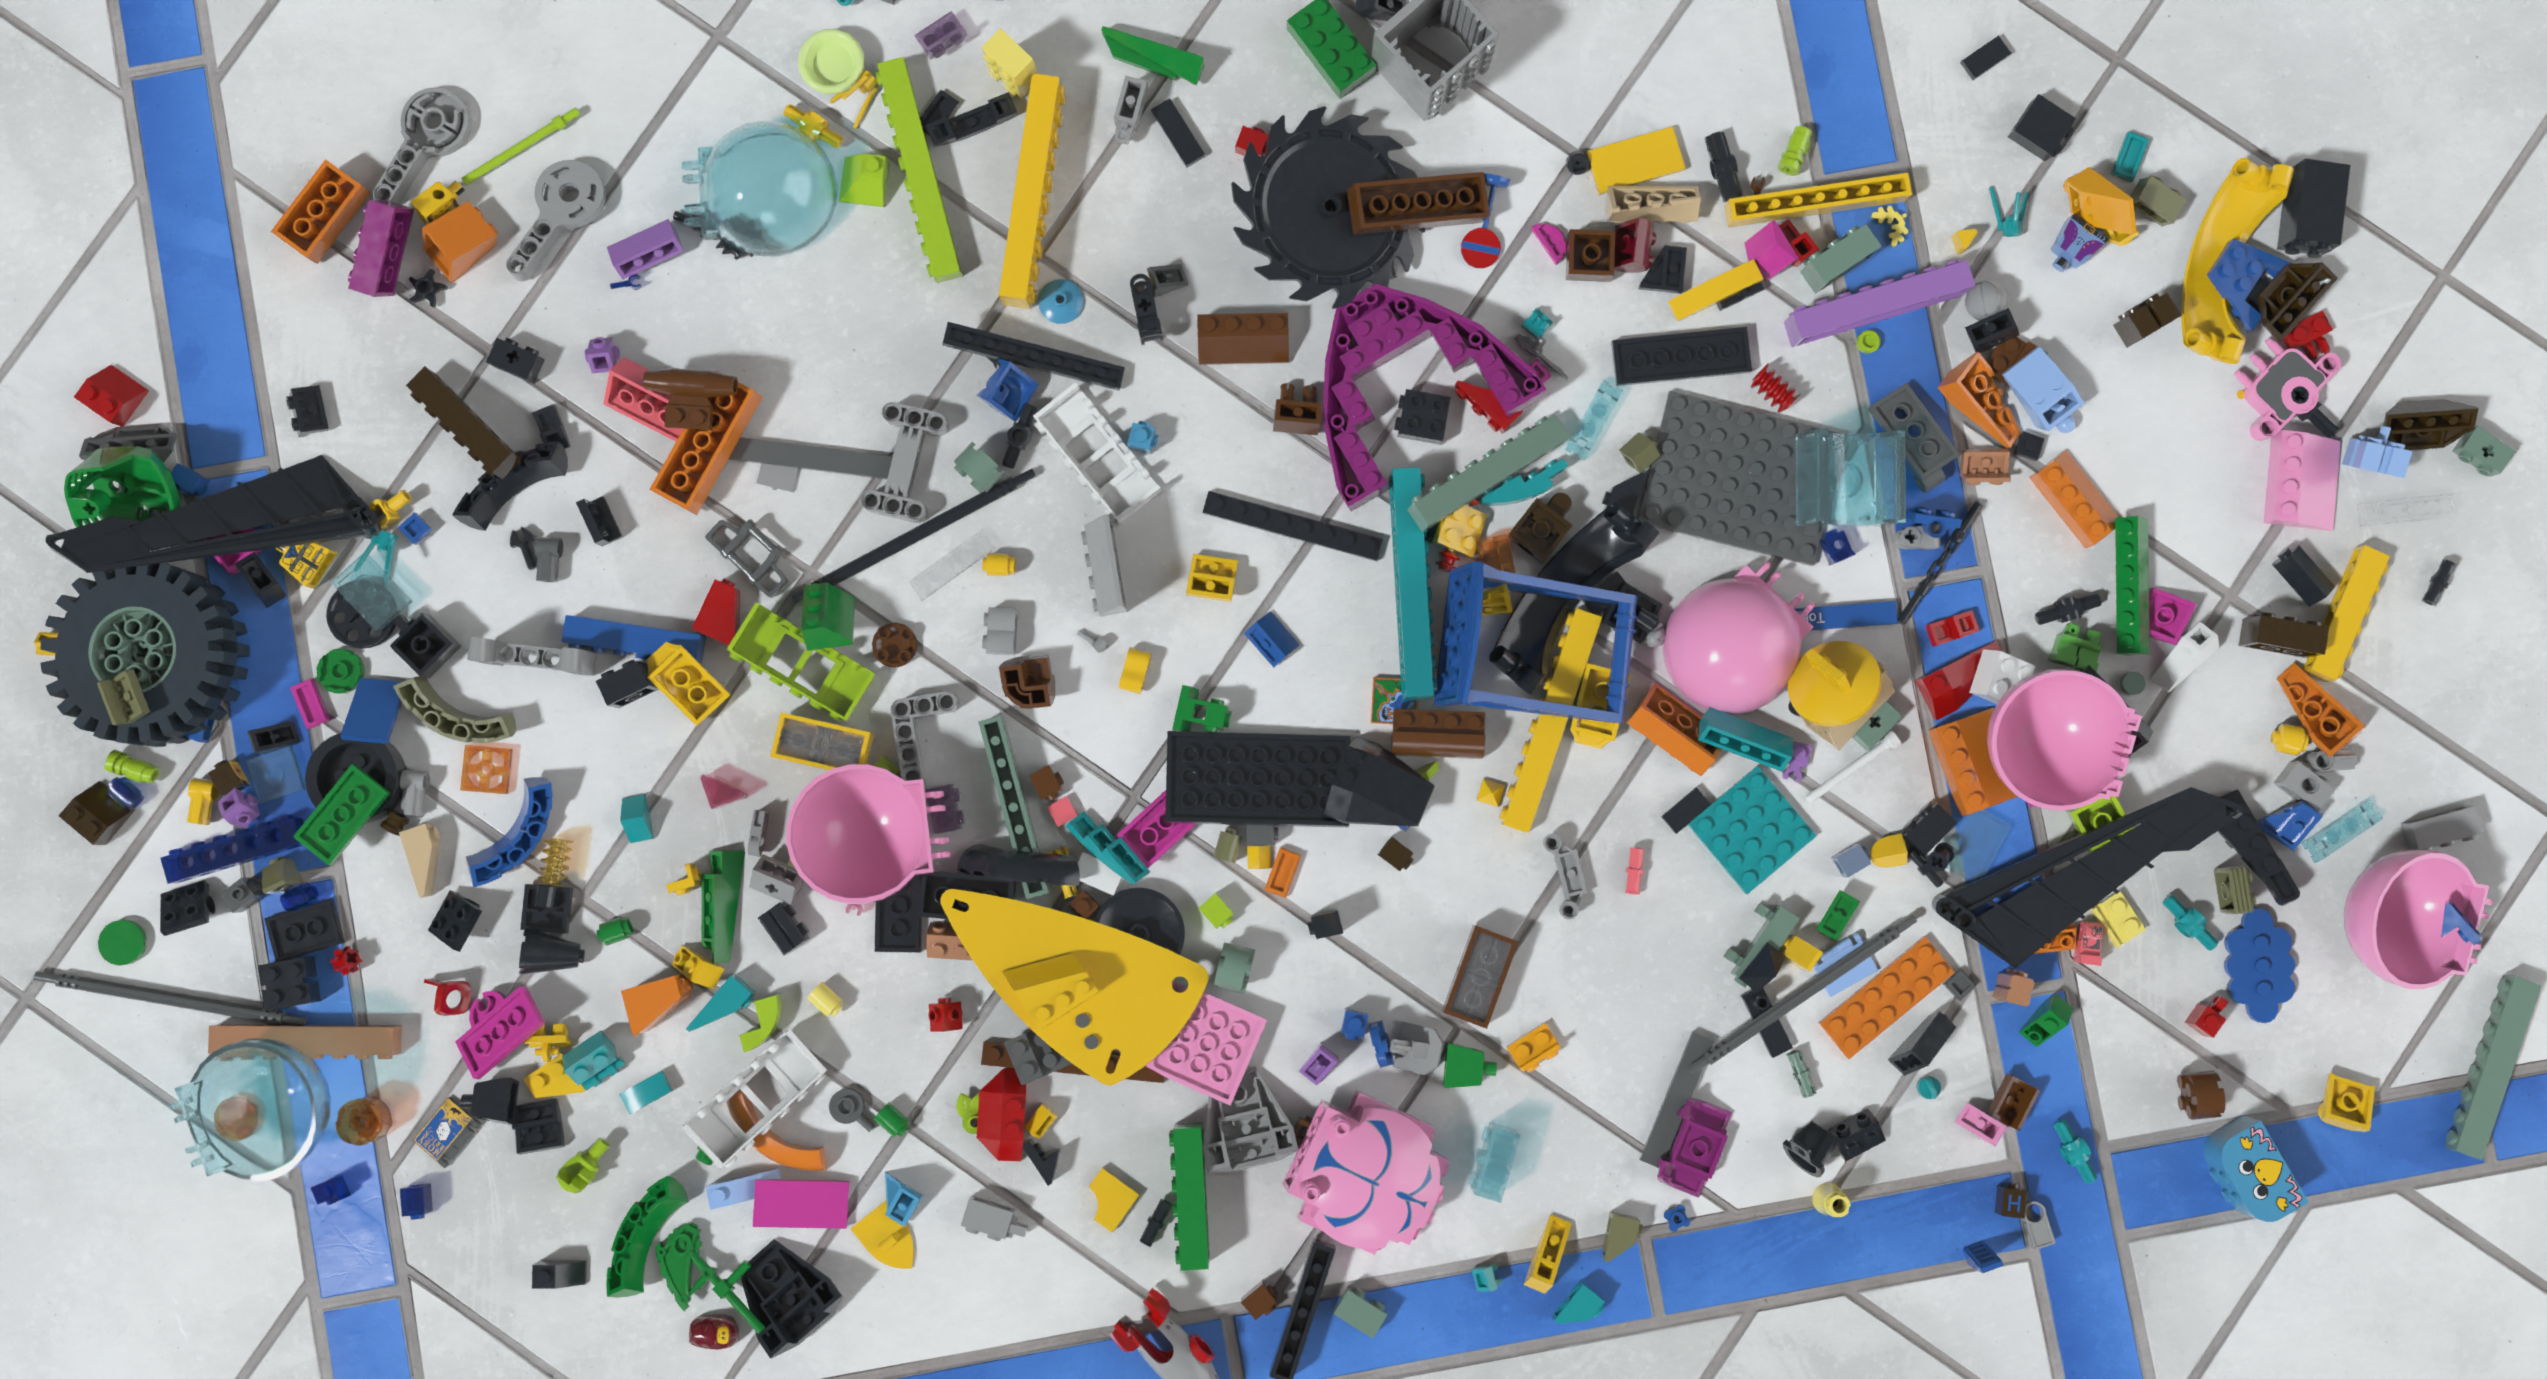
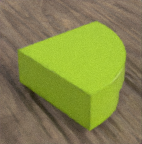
M1434 761L1415 771L1427 780H1430L1440 769L1437 761Z

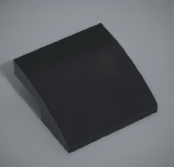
M558 1099L516 1106L515 1122L512 1125V1129L515 1130L517 1154L522 1155L565 1147Z

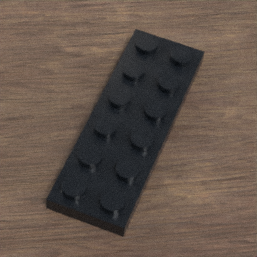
M1747 327L1611 341L1616 386L1752 372Z

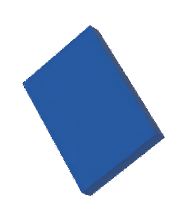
M360 678L340 735L342 740L388 744L402 703L393 686L401 682Z

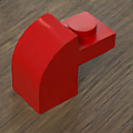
M1789 219L1779 225L1798 256V259L1791 264L1792 266L1798 267L1819 250L1805 231L1803 234H1800Z

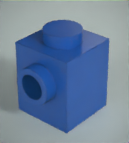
M1345 1009L1341 1033L1345 1034L1346 1039L1358 1041L1359 1037L1364 1038L1368 1013Z

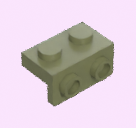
M134 669L125 670L111 680H101L97 683L113 725L134 723L150 712Z

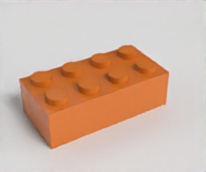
M325 159L271 232L303 256L318 264L372 192Z

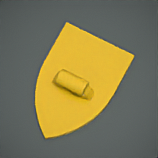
M885 1200L855 1224L851 1230L866 1250L878 1261L895 1268L911 1269L914 1259V1244L911 1232L907 1225L904 1227L885 1215L887 1212Z

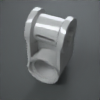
M1930 525L1931 532H1935L1939 528V525ZM1922 526L1907 527L1896 532L1894 536V543L1899 549L1929 550L1941 548L1940 538H1934L1925 534Z

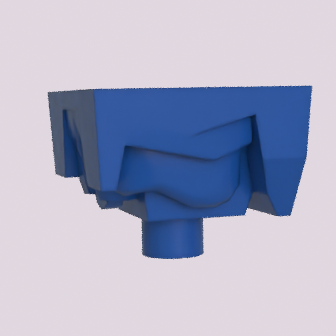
M999 359L997 362L1001 364L1000 367L989 378L986 388L982 389L977 394V397L1000 414L1017 422L1024 405L1028 404L1039 384L1010 361Z

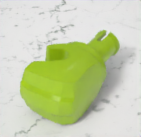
M599 1137L587 1152L578 1151L574 1157L569 1159L559 1169L556 1176L561 1188L567 1192L570 1191L577 1194L590 1184L600 1169L597 1161L610 1148V1144Z

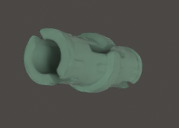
M1797 1049L1787 1053L1786 1055L1794 1072L1792 1076L1797 1080L1802 1097L1808 1098L1817 1094L1811 1080L1810 1068H1807L1801 1050Z

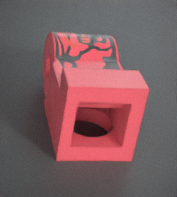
M2081 921L2079 923L2073 962L2101 966L2102 957L2100 956L2103 936L2101 923Z

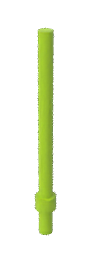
M575 107L562 116L557 115L552 118L551 123L461 177L462 181L467 186L557 129L560 131L567 127V123L580 116L581 113Z

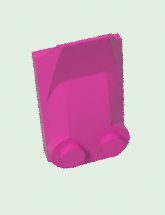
M1166 790L1117 834L1147 868L1152 866L1196 825L1189 823H1165Z

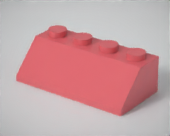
M623 357L609 370L603 404L677 441L683 429L665 427V408L671 395L646 390L643 385V376L645 371L650 370Z

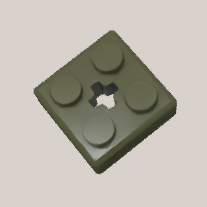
M2245 866L2215 868L2214 876L2220 912L2225 914L2253 912L2256 906V897L2251 893L2250 884L2253 881L2250 870H2247Z

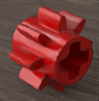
M346 946L343 950L339 948L334 951L336 957L330 960L333 963V971L342 972L343 976L350 972L358 971L359 968L356 965L363 961L360 959L359 951L352 950L350 946Z

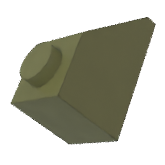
M283 856L277 857L269 861V866L262 869V890L264 894L284 893L304 883L293 858L284 859Z
M1615 1212L1609 1213L1601 1255L1604 1261L1610 1262L1636 1244L1637 1238L1641 1237L1643 1225L1640 1224V1220L1637 1217Z

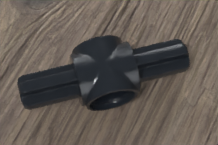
M1026 403L1018 423L1014 422L1013 426L1008 430L1006 443L1009 446L1002 461L1003 466L1014 469L1021 450H1025L1026 446L1031 442L1033 429L1030 426L1034 419L1033 415L1037 411L1035 406ZM1022 430L1024 432V439L1021 442H1016L1015 433Z
M2095 593L2083 598H2078L2074 595L2055 601L2053 607L2036 612L2035 621L2038 625H2043L2055 620L2064 623L2080 618L2084 611L2101 606V597Z

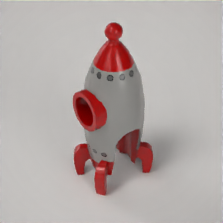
M1150 1289L1147 1292L1149 1296L1143 1301L1149 1308L1146 1315L1173 1345L1172 1350L1163 1351L1159 1349L1133 1324L1128 1328L1119 1320L1113 1326L1115 1329L1110 1333V1336L1117 1346L1127 1353L1137 1349L1144 1360L1162 1379H1219L1211 1362L1215 1358L1212 1349L1200 1336L1194 1333L1189 1335L1167 1316L1170 1311V1303L1155 1289Z

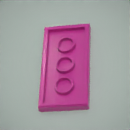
M755 1179L752 1227L847 1229L849 1181Z

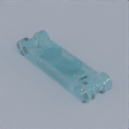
M1603 379L1564 450L1569 453L1572 451L1578 454V458L1582 460L1586 459L1623 392L1622 389L1618 387L1615 389L1609 385V382ZM1604 393L1611 396L1610 401L1602 398ZM1579 438L1586 441L1584 448L1576 444Z
M2370 799L2363 800L2355 808L2301 843L2304 849H2308L2311 853L2310 858L2314 863L2323 860L2383 819L2381 814L2373 809L2372 806L2374 804ZM2362 813L2367 815L2366 820L2361 815ZM2319 842H2322L2324 848L2321 850L2316 845Z

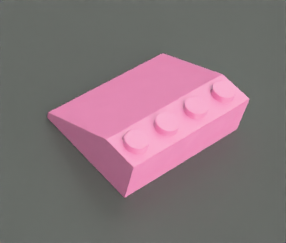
M2281 430L2271 437L2264 524L2333 531L2341 441L2306 432Z

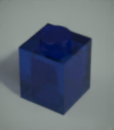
M431 1183L408 1185L400 1188L402 1217L410 1216V1220L425 1218V1214L433 1211Z

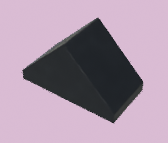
M293 721L248 731L254 753L268 755L300 743Z

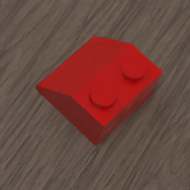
M109 365L87 378L74 395V398L108 422L124 427L149 390L115 366Z

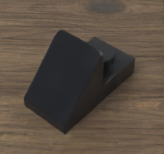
M1033 1140L1029 1141L1022 1148L1049 1186L1055 1178L1060 1149L1044 1158L1045 1151L1040 1143H1034Z

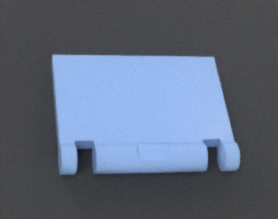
M1857 932L1853 934L1857 942L1854 945L1847 937L1822 951L1823 954L1820 957L1822 963H1816L1814 966L1817 975L1862 946L1864 943ZM1869 957L1825 987L1829 997H1832L1877 972L1878 969L1872 958Z

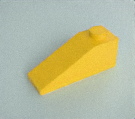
M1552 1214L1549 1216L1530 1263L1524 1282L1525 1286L1544 1294L1553 1286L1572 1223Z

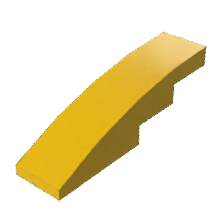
M1753 259L1669 300L1668 304L1678 322L1738 294L1743 289L1761 282L1763 277Z

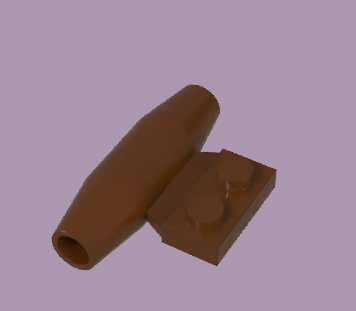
M669 368L645 371L643 376V385L646 390L671 395L665 408L666 428L712 431L713 407L709 398L736 395L738 391V379L736 376L710 370Z

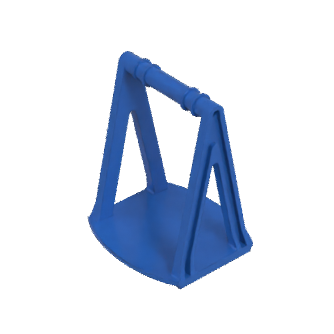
M1473 561L1450 570L1437 671V692H1435L1433 706L1469 705L1623 724L1625 703L1628 701V698H1626L1627 688L1630 687L1628 677L1633 633H1636L1634 624L1635 620L1638 619L1636 616L1638 596L1499 571L1483 562ZM1507 584L1508 591L1618 604L1617 614L1614 616L1617 619L1616 628H1613L1615 636L1610 680L1607 682L1609 686L1608 696H1605V699H1607L1606 711L1470 690L1479 641L1483 588L1492 589Z

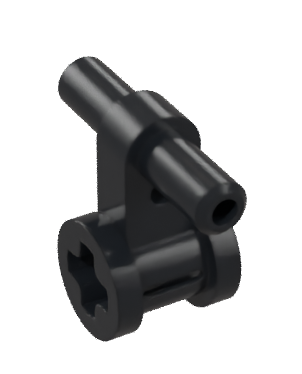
M1939 843L1926 861L1914 848L1908 851V856L1918 866L1917 870L1923 876L1926 875L1935 887L1938 888L1943 884V881L1935 871H1943L1947 868L1949 862L1955 857V850L1948 843Z

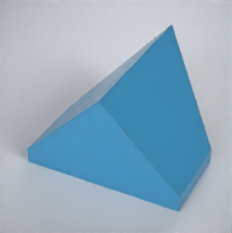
M885 1172L887 1205L885 1215L905 1227L924 1195Z

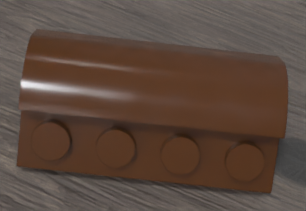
M1393 709L1392 755L1483 759L1485 750V712Z

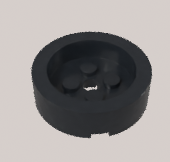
M341 733L326 739L311 755L305 773L306 789L313 805L317 808L351 764H355L390 792L389 796L367 823L387 816L389 809L394 810L402 799L403 790L400 787V777L403 770H406L404 760L395 746L390 742L382 744L342 740Z

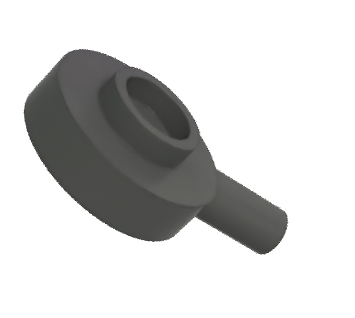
M845 1088L839 1090L831 1097L829 1111L837 1122L849 1124L857 1121L868 1132L876 1126L863 1115L865 1102L858 1091Z

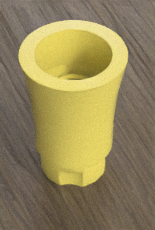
M1823 1183L1815 1189L1812 1196L1814 1207L1824 1215L1843 1217L1849 1213V1207L1851 1206L1849 1199L1836 1184Z

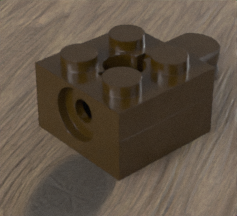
M1560 492L1553 495L1547 504L1536 498L1507 535V538L1543 564L1573 526L1564 519L1571 509V498L1567 494Z

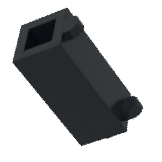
M2300 545L2291 550L2289 547L2284 549L2277 555L2279 559L2272 563L2273 567L2309 607L2325 599L2335 587Z

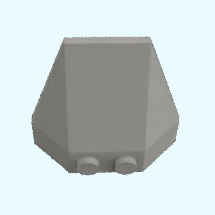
M1256 1067L1246 1069L1231 1106L1209 1096L1203 1144L1208 1173L1236 1172L1277 1162L1299 1151L1293 1126Z

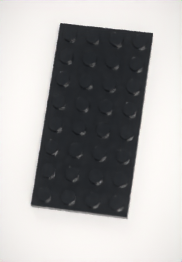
M1167 731L1165 823L1349 828V824L1324 816V811L1331 785L1350 745V736Z

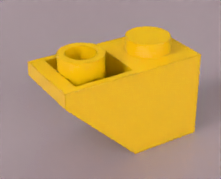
M681 945L671 964L690 981L711 989L715 988L724 971V968L718 963H712V959L684 945Z

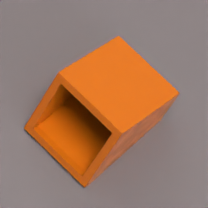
M469 201L422 227L423 251L451 283L497 246V230L492 224H488L483 219L481 211L477 207H473Z
M683 974L622 990L621 994L632 1035L650 1031L692 995V981Z

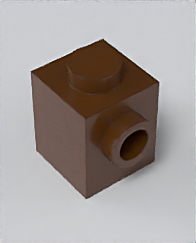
M1050 765L1029 775L1041 800L1047 799L1050 802L1060 797L1059 792L1063 790L1061 785L1064 784L1060 773H1054Z
M1262 1280L1241 1298V1303L1251 1316L1257 1320L1263 1314L1265 1316L1269 1315L1276 1308L1277 1297L1275 1295L1278 1293L1270 1283L1265 1284Z

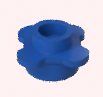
M1677 1205L1676 1208L1666 1210L1663 1214L1669 1223V1229L1673 1232H1676L1682 1226L1687 1227L1690 1225V1219L1686 1216L1683 1205Z

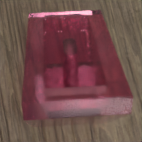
M702 774L700 778L711 809L730 805L746 799L748 796L747 793L709 775Z

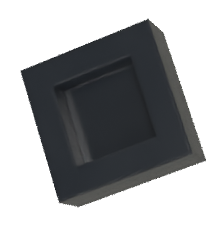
M2023 431L2020 433L2014 454L2037 461L2045 439Z

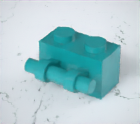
M601 1030L562 1056L564 1072L578 1086L582 1084L586 1091L593 1086L597 1087L602 1083L603 1079L609 1075H615L621 1067L626 1065L622 1057L617 1059L615 1045Z

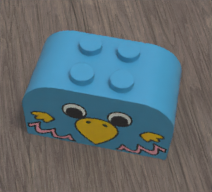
M2242 1115L2217 1129L2206 1139L2203 1152L2204 1158L2211 1169L2209 1174L2221 1186L2223 1198L2228 1203H2231L2237 1211L2261 1221L2274 1222L2309 1203L2261 1120Z

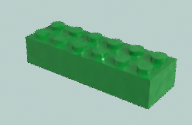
M1203 1122L1177 1123L1169 1133L1170 1147H1174V1153H1171L1170 1156L1171 1170H1175V1176L1172 1179V1194L1177 1195V1199L1173 1203V1217H1178V1223H1175L1174 1240L1179 1241V1246H1176L1175 1261L1176 1264H1180V1271L1209 1269L1210 1253L1205 1157L1203 1152Z

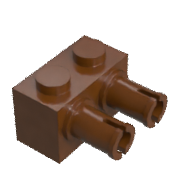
M1287 383L1280 386V399H1276L1274 409V432L1318 435L1322 403H1316L1317 388L1315 386H1312L1310 394V385L1303 387V402L1294 401L1295 386L1293 384H1289L1288 392Z

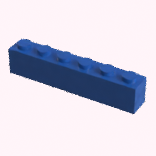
M566 615L561 642L567 643L568 648L582 649L583 646L591 647L590 651L605 653V649L613 650V655L627 657V653L636 654L635 658L645 660L665 642L682 645L699 663H702L706 636Z

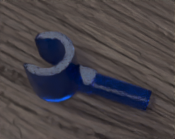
M634 274L629 276L626 281L611 283L610 287L611 289L631 287L633 290H639L642 285H633L632 281L641 278L639 275Z

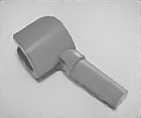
M1082 630L1078 631L1077 634L1088 641L1097 652L1101 653L1108 648V645L1101 637L1095 641Z

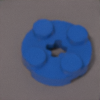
M1383 1020L1369 1023L1372 1045L1375 1047V1055L1380 1068L1394 1065V1058L1388 1047L1390 1039L1385 1031Z

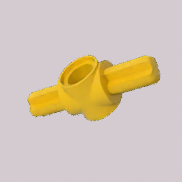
M792 104L785 107L784 116L798 124L799 131L814 142L823 140L835 149L842 146L843 137L830 130L828 122L823 117L813 111L804 113Z

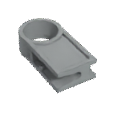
M754 810L748 842V855L757 857L762 855L770 812Z
M2027 1200L2026 1209L2031 1204H2036L2040 1208V1215L2037 1219L2028 1220L2026 1213L2025 1219L2022 1218L2031 1248L2037 1250L2056 1244L2046 1209L2037 1201Z

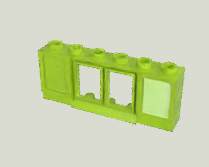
M756 602L726 649L731 652L729 656L740 663L742 660L750 663L749 668L760 675L762 672L767 673L771 676L769 680L780 687L782 684L787 685L791 688L789 692L801 699L802 696L807 697L811 700L809 704L821 711L822 708L829 710V716L839 722L842 719L847 721L876 674L836 649L825 648L815 651L835 662L818 692L814 693L795 682L813 650L807 651L806 648L789 677L767 665L785 634L790 635L803 644L805 642L801 628Z

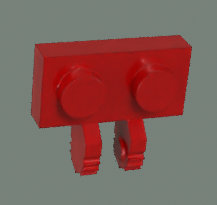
M2322 310L2298 322L2283 340L2288 349H2296L2301 346L2309 360L2313 361L2317 359L2318 353L2310 341L2314 340L2321 353H2329L2330 347L2323 335L2333 331V328Z

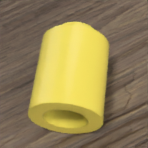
M821 982L807 997V1000L826 1017L830 1015L835 1017L843 1008L841 1005L843 999L824 982Z

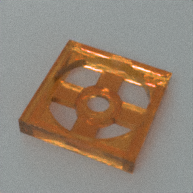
M465 745L460 790L508 794L513 749ZM483 751L481 762L469 764L475 754ZM493 752H497L504 759L503 767L494 766L492 763ZM485 765L490 767L488 774L482 772V767ZM468 773H476L480 777L479 787L471 782ZM493 775L502 776V782L497 787L489 788L490 778Z

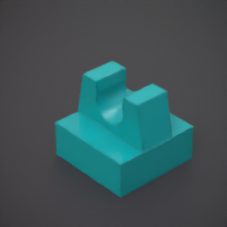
M1535 308L1521 327L1535 339H1538L1539 336H1543L1549 329L1553 321L1539 309Z
M1497 1264L1477 1266L1471 1269L1478 1292H1492L1498 1289L1497 1286L1502 1283L1501 1278H1495L1493 1271L1498 1269Z

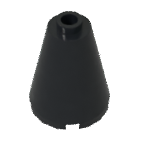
M531 928L524 929L523 936H525V942L521 944L519 974L577 968L579 963L584 962L585 949H581V944Z

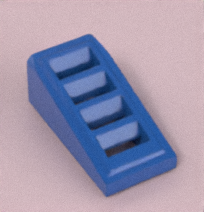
M1983 1241L1963 1248L1968 1265L1981 1273L1989 1272L2003 1265L2002 1260Z

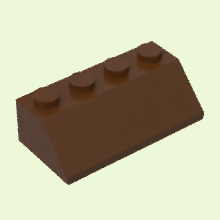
M1288 313L1197 314L1199 365L1289 363Z

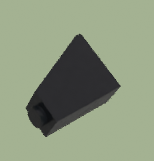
M1940 1011L1927 1016L1888 1058V1061L1904 1076L1929 1066L1956 1029V1026L1950 1021L1948 1016Z

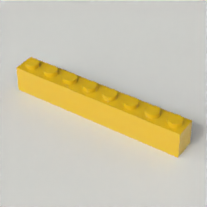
M1902 173L1732 198L1727 201L1724 208L1727 226L1730 228L1771 222L1773 220L1778 221L1905 202L1912 195L1909 174Z

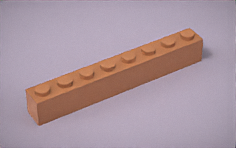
M216 1024L209 1026L208 1054H217V1058H231L232 1054H240V1058H255V1054H263V1058H278V1054H286V1058L295 1059L301 1058V1054H307L309 1059L324 1058V1055H332V1059H346L347 1055H355V1059H369L370 1055H378V1059H393V1055L401 1053L402 1026Z

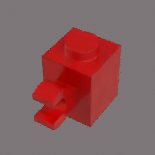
M2215 995L2208 1006L2197 1004L2185 1020V1023L2202 1036L2214 1038L2227 1020L2219 1012L2227 1006L2228 1001L2221 996Z

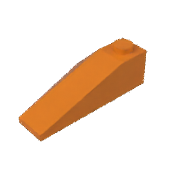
M1975 352L1948 372L1937 388L1950 404L2003 446L2010 448L2021 431L2011 409L2006 407L2001 397L2003 391L2001 387L1997 388L1992 378L1995 374L1991 366L1979 352Z
M2295 663L2277 677V681L2310 739L2330 758L2344 749L2362 733L2365 725Z

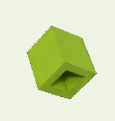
M1217 893L1198 908L1216 929L1219 926L1224 929L1233 921L1231 916L1234 912Z

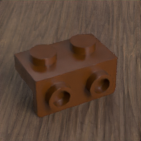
M2006 1073L1986 1114L2020 1131L2040 1090Z

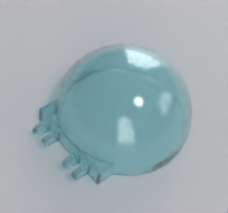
M761 120L743 124L730 130L717 141L714 147L698 148V160L682 162V169L699 170V174L683 175L682 182L685 184L699 183L700 203L684 205V212L690 214L701 213V217L685 219L684 225L687 227H701V234L705 240L723 239L740 251L756 256L775 257L791 254L808 246L821 235L829 224L837 205L838 184L836 174L826 152L811 136L797 127L782 122Z
M251 1038L233 1042L211 1053L199 1065L190 1083L174 1088L179 1101L169 1104L170 1110L182 1108L183 1114L174 1118V1121L178 1123L186 1120L195 1145L185 1148L186 1153L198 1151L199 1158L190 1162L191 1167L202 1164L206 1176L223 1171L235 1177L248 1180L274 1178L299 1166L318 1147L326 1133L331 1115L330 1090L321 1068L309 1055L296 1046L280 1040Z

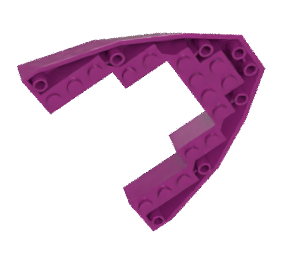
M1374 284L1357 294L1351 303L1336 308L1325 358L1322 419L1336 487L1350 511L1390 489L1357 433L1359 429L1376 419L1354 381L1422 340L1432 336L1454 373L1474 361L1507 418H1510L1547 396V389L1536 371L1479 323L1423 297Z

